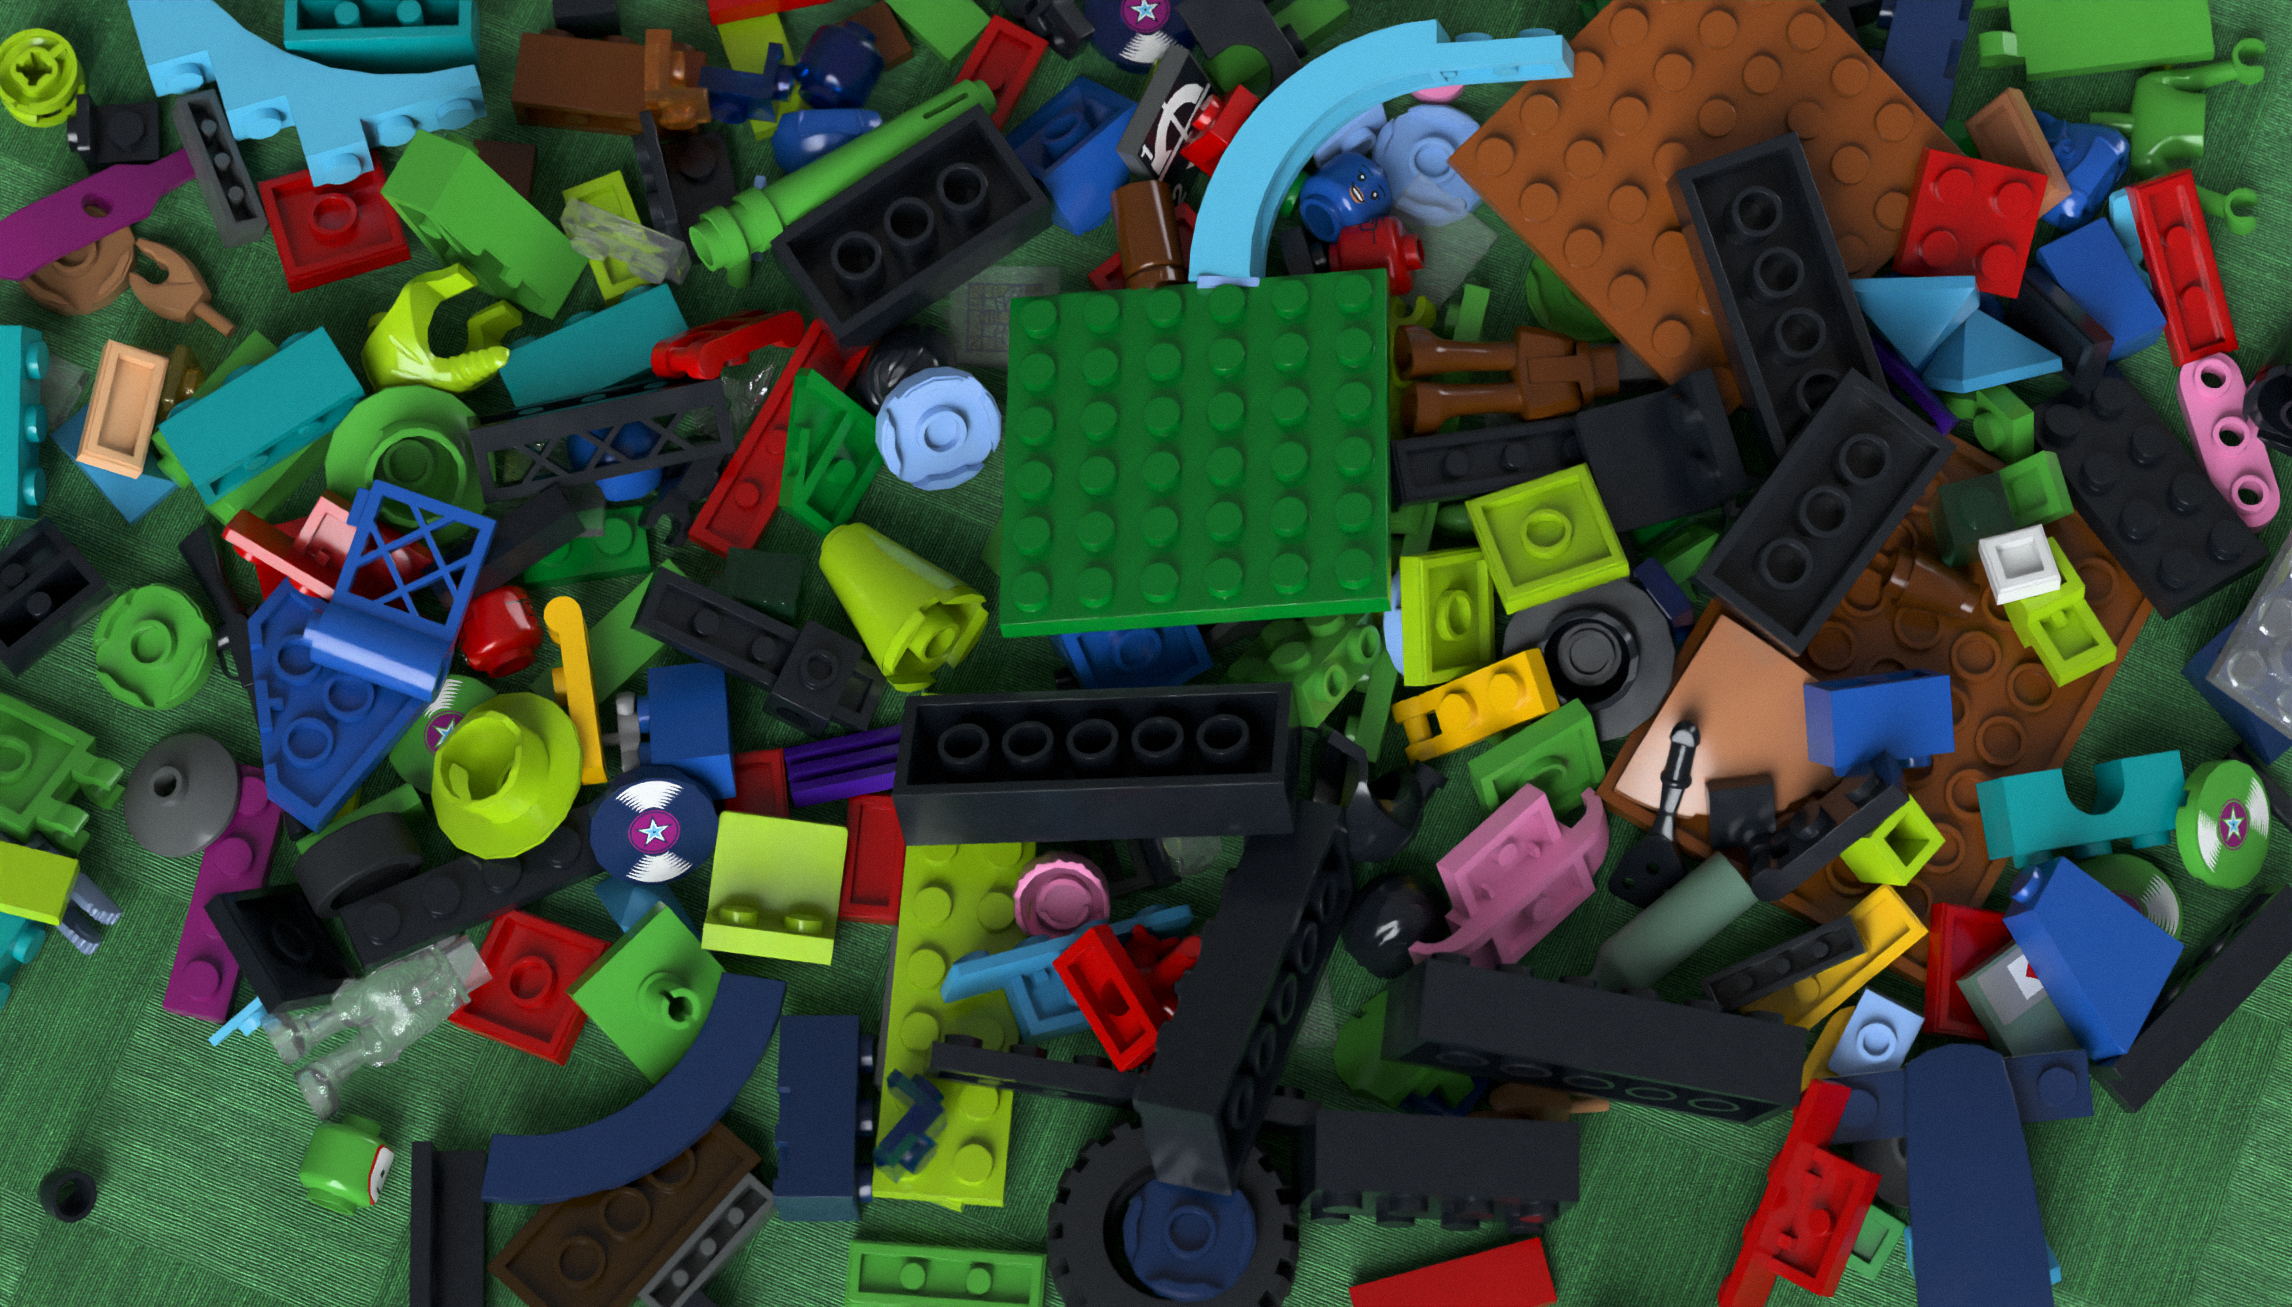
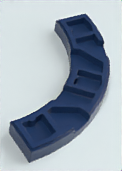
M722 972L715 1000L696 1040L673 1070L640 1099L619 1112L595 1123L568 1131L522 1136L493 1134L481 1192L482 1201L512 1205L551 1204L569 1201V1198L586 1196L608 1188L609 1190L619 1188L652 1173L682 1154L703 1137L736 1102L738 1094L750 1080L757 1065H760L780 1020L788 988L787 982Z

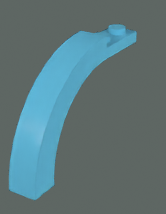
M1432 19L1403 23L1370 32L1343 43L1312 60L1286 79L1261 102L1240 127L1223 153L1209 181L1197 215L1190 249L1188 281L1191 284L1197 283L1198 276L1265 278L1271 233L1289 188L1314 153L1333 134L1357 116L1381 103L1423 89L1453 85L1573 78V50L1563 35H1556L1555 31L1544 28L1522 30L1518 32V38L1494 40L1493 36L1486 33H1464L1456 36L1455 42L1450 43V37L1439 21Z

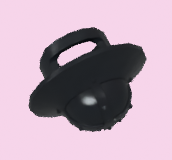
M1622 578L1515 612L1505 630L1502 660L1525 650L1540 648L1560 707L1578 697L1592 716L1598 743L1626 736L1655 714L1671 686L1675 648L1667 619L1644 590ZM1540 717L1530 722L1533 724L1538 720L1542 719L1543 717Z

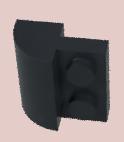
M47 515L0 551V661L16 679L117 599L105 580L73 543L71 544Z

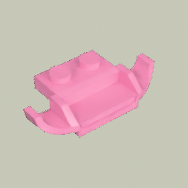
M1526 783L1464 840L1456 845L1436 864L1454 907L1445 915L1452 936L1444 941L1432 944L1416 941L1408 948L1414 965L1427 958H1431V954L1435 952L1462 954L1471 958L1470 966L1490 970L1494 969L1495 965L1515 964L1596 891L1592 878L1604 861L1610 837V829L1601 797L1599 795L1595 796L1596 792L1590 786L1581 793L1586 814L1576 825L1569 828L1555 820L1546 793Z

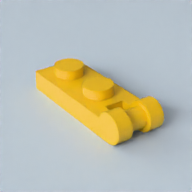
M559 596L547 603L544 609V620L554 645L561 649L563 667L552 668L556 703L559 706L568 705L570 719L576 724L584 753L581 776L583 786L608 782L588 628L580 605L575 599L568 596Z
M1540 648L1525 650L1418 696L1391 705L1396 725L1403 724L1410 746L1404 748L1410 767H1412L1416 759L1424 764L1440 759L1543 717L1560 708ZM1434 712L1442 734L1436 737L1433 735L1427 715Z

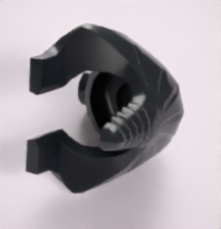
M1323 722L1318 728L1303 726L1320 737L1311 749L1310 801L1343 806L1353 863L1385 862L1406 849L1416 838L1422 827L1424 807L1435 789L1438 787L1443 790L1449 779L1416 759L1410 769L1407 766H1398L1371 784H1367L1368 755L1364 748ZM1342 752L1347 755L1346 772L1340 761Z

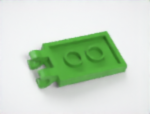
M1973 0L1972 3L1973 11L1975 12L2009 7L2012 33L1989 31L1978 34L1980 70H1993L2024 64L2026 82L2207 61L2214 58L2215 50L2208 0Z
M0 692V831L27 844L34 833L39 830L59 850L66 854L77 856L91 838L90 833L82 830L89 820V814L69 804L70 801L81 790L97 806L106 810H112L125 794V788L117 784L124 774V769L111 760L95 756L97 753L96 737Z

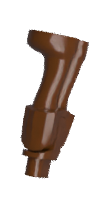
M1414 324L1399 325L1395 332L1393 345L1394 364L1397 376L1401 381H1417L1453 372H1506V382H1412L1408 384L1402 393L1400 402V423L1404 439L1436 435L1447 419L1464 415L1484 413L1514 414L1521 423L1556 419L1578 410L1581 406L1591 405L1594 397L1617 396L1619 392L1617 359L1613 346L1589 348V344L1585 339L1574 341V338L1566 334L1532 326L1515 327L1510 340L1492 342L1442 339L1424 326Z

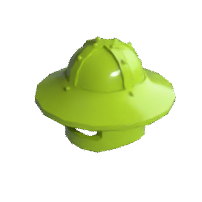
M530 692L499 694L471 709L446 736L436 751L431 799L438 826L457 848L485 860L516 857L543 843L567 817L581 786L584 753L576 724L556 702Z

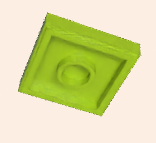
M1586 462L1465 501L1466 514L1507 615L1630 575L1629 563Z
M1470 545L1399 556L1404 686H1427L1449 682L1496 663L1493 579L1480 546Z

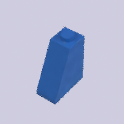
M2064 856L2037 865H2028L2016 877L2010 888L2009 895L2014 899L2002 919L2020 947L2080 1048L2086 1049L2087 1057L2097 1062L2128 1053L2178 960L2184 945Z

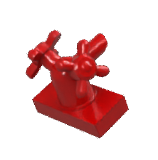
M1105 923L1092 926L1052 962L1119 1072L1136 1068L1156 1051V1040L1160 1026L1164 1020L1172 1019L1179 1003L1178 995L1175 993V983L1182 977L1187 968L1195 966L1201 952V936L1192 935L1183 941L1178 937H1170L1159 941L1155 936L1147 934L1144 925L1136 924L1132 927V938L1125 943L1123 948L1109 924ZM1162 955H1167L1158 963V960Z

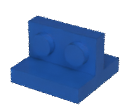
M1197 625L1046 635L1052 649L1075 676L1082 690L1179 686L1214 666Z

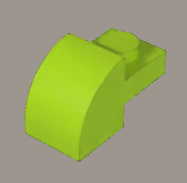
M2051 536L2047 538L2061 577L2060 589L2003 604L2024 648L2032 645L2059 688L2115 661L2117 648L2084 599V583L2054 537Z

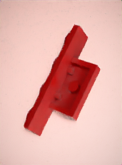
M326 489L320 496L296 539L245 509H241L230 520L221 536L231 542L236 553L247 561L258 565L268 564L287 575L291 585L301 593L314 598L324 597L331 601L357 528L346 524L353 504ZM377 519L376 523L386 544L405 536L403 533ZM373 535L365 554L379 548ZM416 541L391 553L406 585L424 577L421 569L435 560L431 550ZM383 557L359 569L351 591L352 594L374 601L398 589ZM416 591L410 594L412 598ZM403 598L387 605L409 613ZM419 612L422 618L433 621ZM456 640V643H455L454 652L456 651V649H457V647H458V645H459V643H458L457 640Z
M1813 1078L1808 1088L1800 1094V1104L1798 1107L1793 1108L1792 1119L1794 1123L1785 1145L1775 1155L1767 1173L1769 1184L1758 1210L1750 1216L1744 1227L1742 1235L1744 1245L1734 1270L1726 1276L1720 1286L1717 1298L1718 1307H1764L1777 1275L1819 1296L1833 1298L1883 1176L1829 1150L1851 1095L1852 1089L1839 1082Z

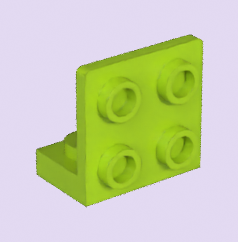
M723 810L720 813L708 909L704 921L701 949L831 965L848 828L841 824Z

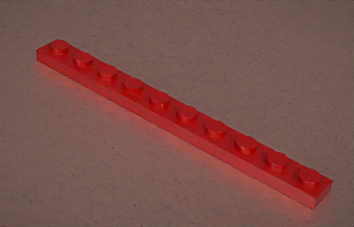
M994 14L952 86L965 79L971 82L978 79L984 81L992 91L997 103V112L990 115V118L1001 132L1048 53L1049 42ZM813 320L688 532L690 541L745 569L781 508L778 506L795 374L799 368H812L847 395L879 339L844 362L816 320Z

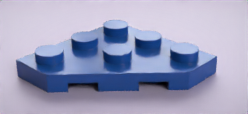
M287 576L247 621L266 791L269 800L319 835L431 703L311 662V648L302 645L303 634L313 610L324 611L328 603L321 598H314L301 593L291 585Z

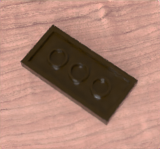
M666 1073V1074L653 1086V1088H654L657 1084H659L668 1074ZM719 1120L703 1137L682 1154L650 1174L612 1190L608 1188L586 1196L569 1198V1201L544 1204L486 1268L528 1307H632L639 1300L637 1294L748 1172L754 1175L764 1162L757 1153Z

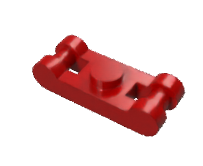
M761 309L739 310L660 340L652 349V370L660 378L676 379L688 373L693 379H715L719 376L723 367L736 366L750 360L749 352L770 344L780 348H794L798 346L804 336L803 318L795 310H775L770 313H766Z

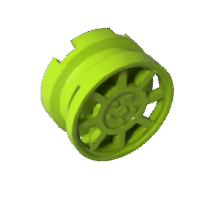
M27 29L10 36L0 45V98L8 112L16 120L28 126L45 128L67 121L68 115H74L77 112L76 97L68 107L65 104L71 99L75 91H77V94H86L87 78L72 46L65 38L46 29ZM58 109L62 110V112L55 116L43 118L44 114L55 112Z

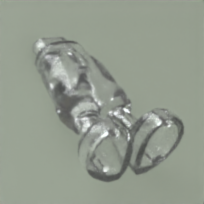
M467 934L443 949L436 942L431 945L432 950L428 948L400 959L358 980L356 978L345 979L331 996L332 1004L320 1010L302 1015H293L290 1012L271 1015L267 1013L260 1018L266 1035L287 1066L308 1055L314 1047L345 1028L360 1027V1030L348 1042L293 1070L295 1080L302 1094L320 1121L323 1122L338 1113L341 1106L340 1089L348 1077L367 1062L372 1066L396 1063L404 1049L432 1031L463 1006L464 1003L467 1005L471 1002L472 998L469 993L493 979L492 974Z

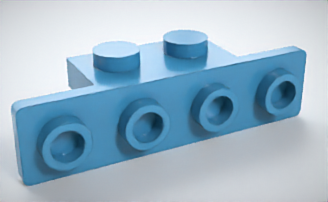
M1155 904L1138 911L1128 920L1109 924L1106 919L1090 921L1078 927L1072 934L1051 940L1048 935L1032 936L1019 942L1014 946L1013 950L990 955L989 951L986 950L971 952L953 963L940 989V993L944 1003H950L1003 989L1025 1045H1032L1092 1029L1052 962L1092 926L1108 923L1124 948L1125 943L1132 938V927L1136 924L1144 925L1147 934L1155 936L1159 941L1170 937L1182 939L1194 915L1189 904L1168 909L1166 904Z

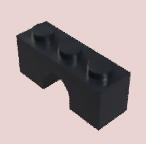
M1275 0L1182 1L1174 9L1207 60L1230 46L1245 45L1259 51L1268 62L1271 74L1268 90L1257 102L1250 115L1277 87L1304 67L1300 59L1309 53L1289 22L1279 28L1266 8Z

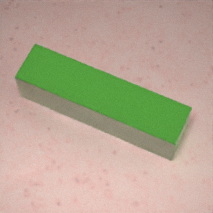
M1296 0L1273 16V19L1279 28L1289 22L1309 52L1349 23L1350 7L1344 0ZM1245 45L1230 46L1203 65L1204 73L1221 97L1239 84L1252 92L1271 78L1270 68L1264 56L1256 49Z

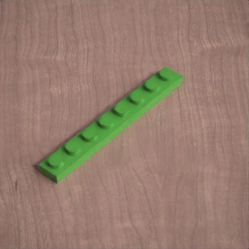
M1466 284L1462 304L1453 302L1449 304L1442 339L1482 341L1489 312L1491 289ZM1474 371L1443 373L1432 376L1430 382L1471 383ZM1463 416L1447 419L1436 435L1459 432ZM1442 502L1426 505L1419 534H1405V537L1393 535L1391 540V574H1396L1400 569L1399 556L1431 551L1435 534V520L1438 510L1441 509ZM1384 612L1381 616L1378 632L1381 634L1380 639L1385 651L1357 682L1356 691L1366 693L1361 716L1349 714L1344 731L1345 737L1366 750L1368 755V778L1375 779L1391 716V705L1394 703L1400 679V673L1395 669L1386 649L1383 628Z

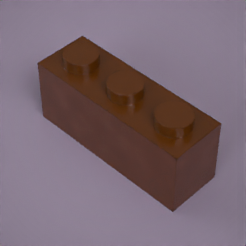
M544 29L540 31V34L522 32L511 104L519 125L629 137L643 132L639 112L651 109L660 140L677 141L703 134L712 75L707 53L700 52L695 47L681 42H668L663 44L662 47L637 45L632 39L616 35L604 36L601 38V41L576 38L572 33L560 29Z

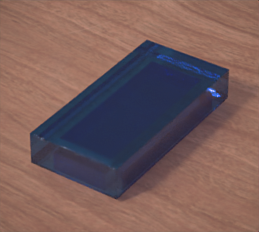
M1649 557L1633 570L1636 586L1644 590L1667 619L1671 637L1677 644H1680L1689 637L1696 625L1692 602L1656 558L1652 559V557Z

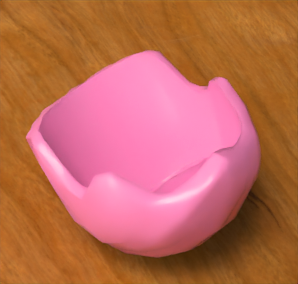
M1048 850L1041 856L1032 858L1023 866L1012 895L1014 898L1016 922L1026 936L1048 935L1051 940L1070 935L1078 927L1090 921L1098 919L1109 921L1111 911L1109 886L1101 868L1090 859L1071 851ZM1031 900L1030 918L1028 919V907Z

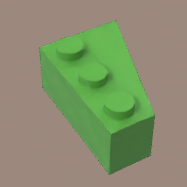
M418 129L380 193L444 269L459 262L477 277L478 285L473 287L474 289L498 299H504L508 303L554 320L590 257L478 157L479 150L472 143L454 133L447 132L444 138Z

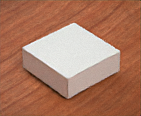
M2042 524L1979 540L1978 552L1997 605L2060 589L2061 577Z

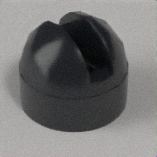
M70 1167L56 1168L48 1172L41 1180L37 1196L42 1208L48 1215L66 1223H75L84 1219L92 1211L97 1199V1188L94 1180L84 1172ZM71 1179L74 1183L64 1186Z

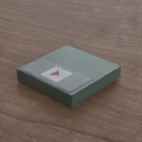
M2014 939L1956 981L1996 1051L2002 1054V1057L2081 1049Z

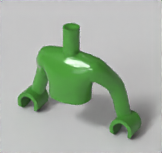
M2246 38L2236 44L2231 59L2188 69H2167L2142 75L2136 81L2129 113L2090 112V124L2102 123V125L2116 128L2124 137L2128 138L2131 146L2129 152L2130 166L2134 174L2142 180L2174 171L2168 164L2172 160L2183 158L2203 159L2206 94L2193 92L2235 79L2245 85L2257 84L2264 78L2265 69L2259 65L2247 66L2241 63V61L2247 57H2261L2265 55V44L2257 38ZM2195 184L2203 213L2224 219L2227 229L2236 235L2249 234L2256 228L2257 220L2254 217H2239L2233 214V210L2238 207H2253L2258 204V197L2251 189H2236L2226 196Z

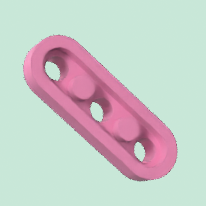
M2220 352L2184 364L2177 376L2175 391L2198 465L2253 533H2257L2266 528L2277 513L2280 505V492L2265 445L2257 437L2259 428L2250 417L2246 423L2242 414L2246 386L2241 371L2230 357ZM2204 373L2217 375L2221 381V387H2207L2202 382L2201 375ZM2222 431L2234 432L2240 439V445L2228 446L2224 444L2220 439L2219 433ZM2241 489L2254 491L2258 496L2259 503L2255 505L2243 503L2238 496V491Z

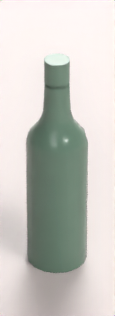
M1717 851L1607 939L1598 949L1593 969L1587 978L1598 982L1597 989L1620 993L1621 989L1626 987L1649 989L1754 905L1758 899L1732 864Z

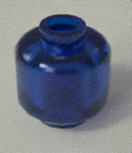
M845 21L842 26L825 24L816 28L793 69L794 79L800 86L798 95L815 110L862 109L885 69L884 57L874 45L877 41L876 36L863 25L853 21Z

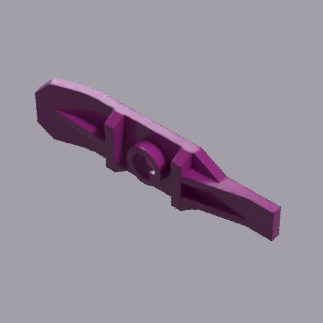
M185 148L149 165L116 164L25 206L1 220L0 279L22 282L53 261L149 217L163 196L196 178ZM89 206H97L102 208L107 216L101 218L88 215L84 209Z

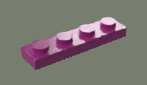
M239 763L237 765L241 776V795L238 808L224 833L214 843L205 848L162 1005L168 1013L224 1025L231 1020L243 972L203 907L220 893L267 887L284 825L281 808L267 798L264 769Z

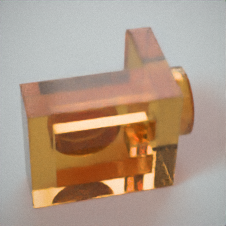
M646 29L644 100L646 110L651 109L655 123H659L668 129L685 130L695 127L697 123L711 122V103L708 89L686 88L685 51H675L671 29Z

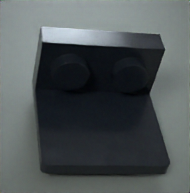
M651 109L639 112L643 132L633 134L632 140L640 171L643 174L647 190L645 192L661 250L674 249L679 269L701 264L703 262L693 247L689 228L697 224L699 216L717 205L724 208L730 206L731 199L738 194L722 130L661 144Z
M1711 368L1689 373L1666 390L1581 411L1572 418V424L1584 461L1587 463L1616 535L1721 508L1750 490V485Z

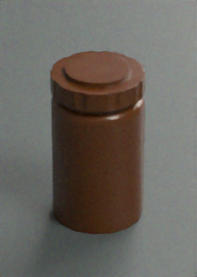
M1157 180L1140 181L1114 190L1109 197L1122 271L1126 281L1125 289L1131 288V290L1145 287L1154 289L1167 285L1188 284L1187 274L1184 271L1185 264L1170 184Z

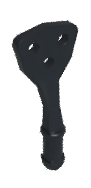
M1691 720L1678 722L1670 733L1671 744L1665 770L1660 774L1662 782L1660 808L1650 832L1624 852L1608 882V890L1611 894L1643 909H1646L1665 894V889L1670 890L1688 875V869L1675 842L1677 812L1685 789L1692 784L1691 769L1696 747L1701 743L1700 730L1696 723ZM1649 863L1658 864L1660 870L1651 869ZM1625 878L1633 879L1635 885H1628L1625 882Z

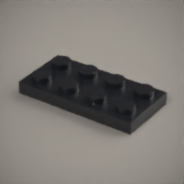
M2114 363L2104 369L2097 390L2080 394L2071 386L2031 408L2034 411V454L2043 450L2057 454L2072 506L2165 622L2263 566L2270 555L2268 550Z

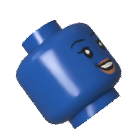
M1353 152L1339 153L1328 160L1305 180L1301 186L1299 196L1301 204L1300 213L1307 229L1320 240L1333 243L1337 242L1338 235L1344 227L1360 224L1372 218L1387 216L1391 211L1393 201L1390 184L1384 169L1377 162Z

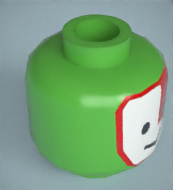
M349 1113L344 1115L342 1123L323 1122L319 1124L314 1130L299 1168V1180L309 1189L306 1199L326 1209L349 1216H354L357 1208H369L375 1205L394 1159L393 1148L378 1137L382 1127L371 1120Z

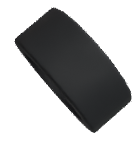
M383 812L349 823L318 841L297 860L293 873L316 915L319 918H334L339 916V908L413 878L423 866L425 857L402 815L397 812Z

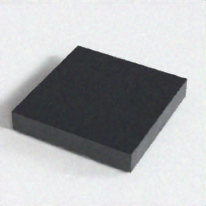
M299 883L220 893L203 907L269 1015L348 1001L362 989L361 983L323 921L313 911Z

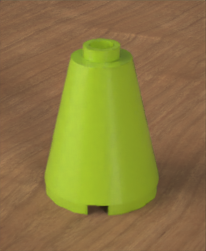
M862 522L836 527L825 537L821 545L820 569L884 678L896 690L911 693L931 686L937 680L930 673L945 662L954 669L967 657L979 641L988 623L989 613L981 606L982 602H987L985 597L973 586Z

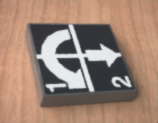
M1170 44L1116 147V152L1138 182L1157 180L1170 184L1175 208L1183 201L1186 202L1202 171L1179 153L1195 128L1190 124L1191 119L1201 104L1211 94L1216 95L1218 98L1221 96L1189 49Z

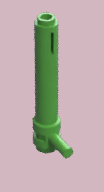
M965 79L759 190L752 186L735 195L731 199L730 206L724 208L717 205L699 216V222L689 228L690 239L696 253L709 270L714 272L722 267L726 268V279L732 287H746L751 281V262L754 252L763 253L772 247L770 241L783 232L784 229L976 104L980 103L988 116L991 117L990 115L997 112V103L992 91L980 79L974 82Z

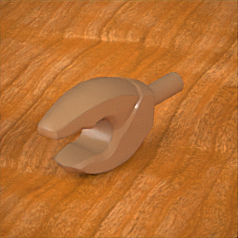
M138 238L136 241L138 249L145 256L155 261L161 270L169 272L167 279L161 284H151L140 275L129 272V284L139 301L151 312L167 320L192 324L200 317L225 337H232L237 330V325L210 306L212 294L195 264L184 254L168 245L145 238Z
M1508 1083L1490 1093L1489 1101L1493 1109L1476 1111L1467 1114L1466 1117L1568 1122L1570 1114L1608 1111L1610 1103L1607 1100L1591 1097L1570 1098L1568 1093Z

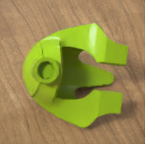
M459 262L442 270L419 274L406 283L388 312L377 313L368 320L369 338L366 340L360 355L367 383L373 393L385 387L421 384L452 393L461 400L464 396L472 393L498 374V369H502L509 362L511 356L510 349L503 347L500 341L509 330L522 324V313L504 299L476 312L467 321L468 345L464 352L457 357L451 356L448 359L436 357L430 351L428 343V328L434 310L440 302L477 286L478 281L477 277Z

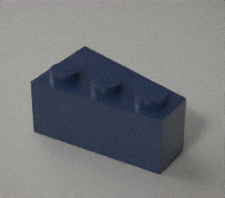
M1883 0L1876 27L1887 30L1883 49L1871 47L1869 56L1943 131L1963 42L1966 40L1970 24L1968 20L1973 0Z
M780 1015L777 1080L779 1124L775 1125V1147H779L778 1179H773L772 1198L782 1222L861 1221V1203L873 1202V1163H861L862 1138H873L874 1101L873 1098H862V1074L874 1073L875 1041L874 1034H863L859 1015Z

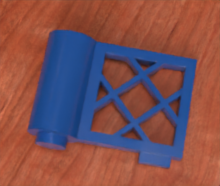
M375 479L371 491L361 487L358 488L346 524L356 527L357 530L332 599L324 611L313 610L303 634L302 645L311 648L310 661L429 703H434L448 676L454 655L455 643L499 522ZM385 497L409 505L420 527L386 544L376 523ZM421 510L442 516V518L427 524ZM455 522L479 529L471 554L447 565L432 533ZM373 535L379 548L365 554ZM425 537L439 570L406 585L391 553ZM383 557L398 589L374 601L352 594L351 591L359 569ZM465 568L458 588L451 574ZM443 578L454 598L445 625L422 618L410 595ZM403 598L409 613L387 605Z

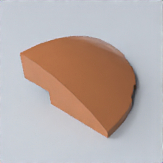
M1722 614L1654 720L1615 785L1613 792L1638 805L1659 812L1662 791L1660 774L1665 770L1671 744L1669 736L1673 727L1682 720H1691L1696 723L1701 733V743L1696 747L1690 774L1692 784L1685 789L1677 812V817L1691 819L1697 814L1707 815L1705 782L1769 774L1773 783L1775 814L1783 812L1790 803L1807 797L1817 790L1827 791L1844 777L1834 776L1833 768L1809 761L1803 684L1819 681L1766 642Z

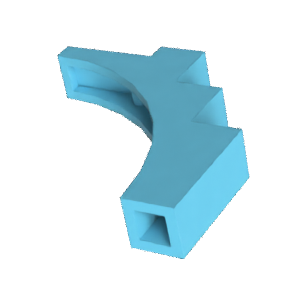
M127 0L156 96L160 97L171 93L186 94L198 89L203 84L217 81L235 142L248 138H268L275 135L280 129L296 126L314 187L328 183L335 185L348 183L356 179L360 174L374 171L369 149L379 146L394 147L405 144L415 136L418 129L426 132L443 128L454 130L469 125L475 119L488 116L481 84L474 64L422 74H371L332 68L284 52L246 30L213 0Z

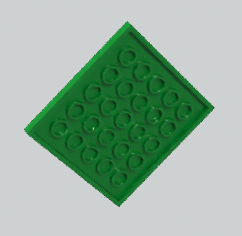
M1386 268L1260 278L1259 287H1238L1232 284H1224L1216 288H1197V283L1167 285L1154 289L1145 287L1131 290L1130 288L1010 298L999 628L1003 638L1391 611L1390 282Z

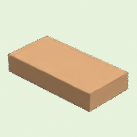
M110 339L106 342L102 349L75 461L133 479H137L141 475L169 358Z

